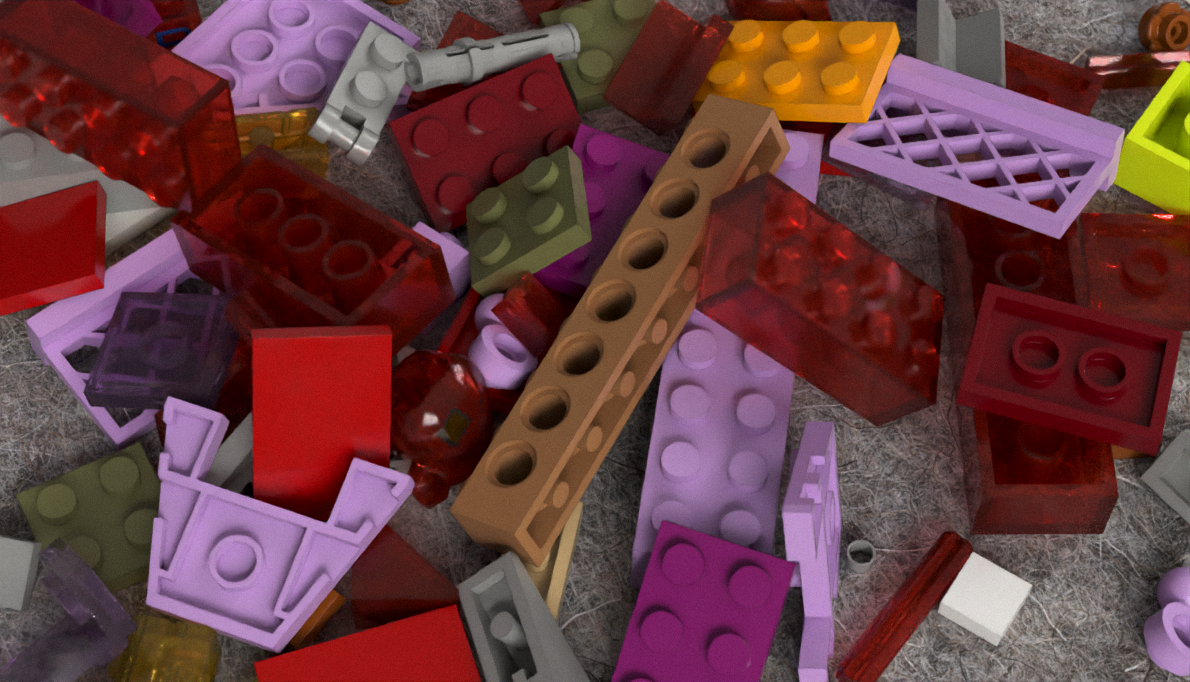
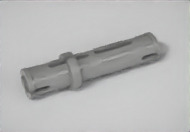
M570 22L502 35L486 40L475 41L471 37L459 38L454 40L451 46L407 54L406 58L408 60L404 62L405 76L410 88L415 92L460 83L465 87L479 84L484 77L505 73L549 53L553 54L556 62L574 60L578 57L576 53L580 52V39L576 28Z

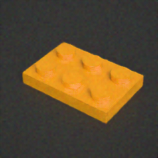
M729 20L691 99L695 113L698 112L710 93L773 108L779 121L867 123L900 42L896 22Z

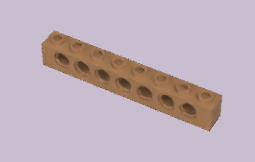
M709 93L696 115L688 121L683 136L665 165L661 166L656 172L650 189L635 213L626 220L620 237L604 263L595 270L589 287L574 311L563 321L556 340L539 367L528 377L525 389L506 420L495 430L491 444L471 476L460 486L457 498L451 506L450 512L476 544L502 554L511 551L517 554L522 562L538 568L541 566L791 149L773 108Z

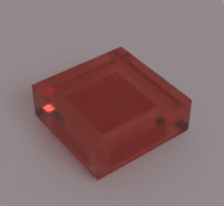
M528 271L512 284L491 309L495 316L535 358L551 346L558 336L563 321L570 316Z

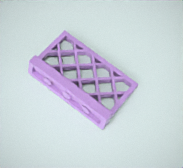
M899 53L890 64L887 72V81L879 91L867 123H847L830 141L829 157L1060 239L1096 191L1099 189L1106 192L1116 180L1125 129ZM924 133L928 140L902 143L899 136ZM883 138L887 146L871 148L857 142ZM980 152L984 160L959 163L955 156ZM939 158L943 166L927 168L913 163V161ZM1037 172L1042 181L1017 184L1013 175ZM996 178L1000 186L983 188L972 184L970 181ZM1054 199L1059 209L1054 213L1031 205L1029 202Z
M237 187L105 270L104 288L58 300L25 322L32 349L46 366L50 364L111 444L119 451L164 422V404L168 396L193 403L251 364V336L250 342L237 351L211 348L216 322L252 326V329L307 327L327 314V304L255 219L252 204ZM251 240L264 255L262 273L226 268L229 252ZM218 260L217 267L209 266ZM271 265L279 275L270 274ZM189 278L215 281L210 306L174 302L177 286ZM223 282L259 287L255 313L219 308ZM267 288L292 291L305 305L289 317L263 314ZM166 293L165 300L157 299ZM137 311L162 314L158 339L150 340L122 336L125 319ZM171 316L207 320L203 346L167 342ZM113 327L112 334L104 333ZM84 345L109 348L104 375L76 372L65 357ZM126 350L155 354L150 381L113 377L118 351ZM164 356L200 360L197 378L184 386L159 383ZM209 362L218 363L209 370H207ZM89 387L101 389L99 400L92 393ZM110 391L147 395L143 413L120 428L107 412ZM156 396L165 397V399L154 405Z

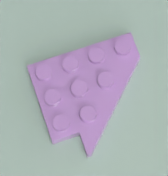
M227 0L131 86V103L138 106L173 110L178 133L311 125L357 38L369 21L396 36L418 52L420 50L421 38L360 0ZM404 84L387 120H395L425 107L427 98Z

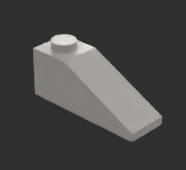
M511 551L507 552L456 586L487 682H591L517 554Z

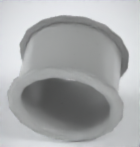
M863 539L852 541L847 546L844 557L847 569L855 574L869 572L874 565L876 550L869 541ZM863 551L869 555L870 560L866 563L855 562L851 558L850 553Z

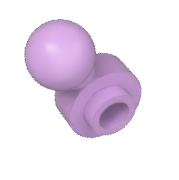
M504 293L489 295L479 303L476 309L474 321L479 335L470 345L468 356L473 365L475 375L487 386L494 389H519L538 365V358L534 349L521 336L526 324L525 311L521 303L511 295Z
M1177 567L1166 572L1158 583L1157 600L1162 609L1149 617L1144 624L1145 646L1150 658L1159 667L1179 676L1190 675V567Z

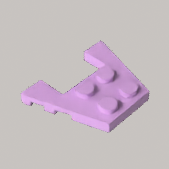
M168 396L164 404L163 421L166 423L164 453H160L158 478L161 480L158 518H154L146 605L153 611L280 654L410 496L415 482L409 475L354 457L332 513L326 523L206 483L205 479L230 422L222 413Z
M806 421L799 449L791 450L790 482L784 498L782 518L787 561L798 563L790 587H802L804 623L798 663L799 682H829L827 664L828 658H834L835 644L832 598H837L842 528L834 422Z

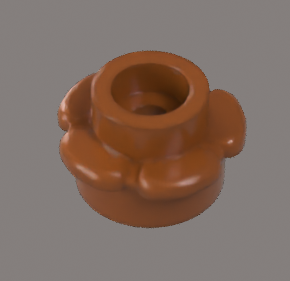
M1172 1L1150 7L1143 14L1139 22L1138 37L1140 43L1145 49L1160 59H1166L1169 55L1172 57L1180 55L1190 42L1189 11L1185 8L1180 9V5Z

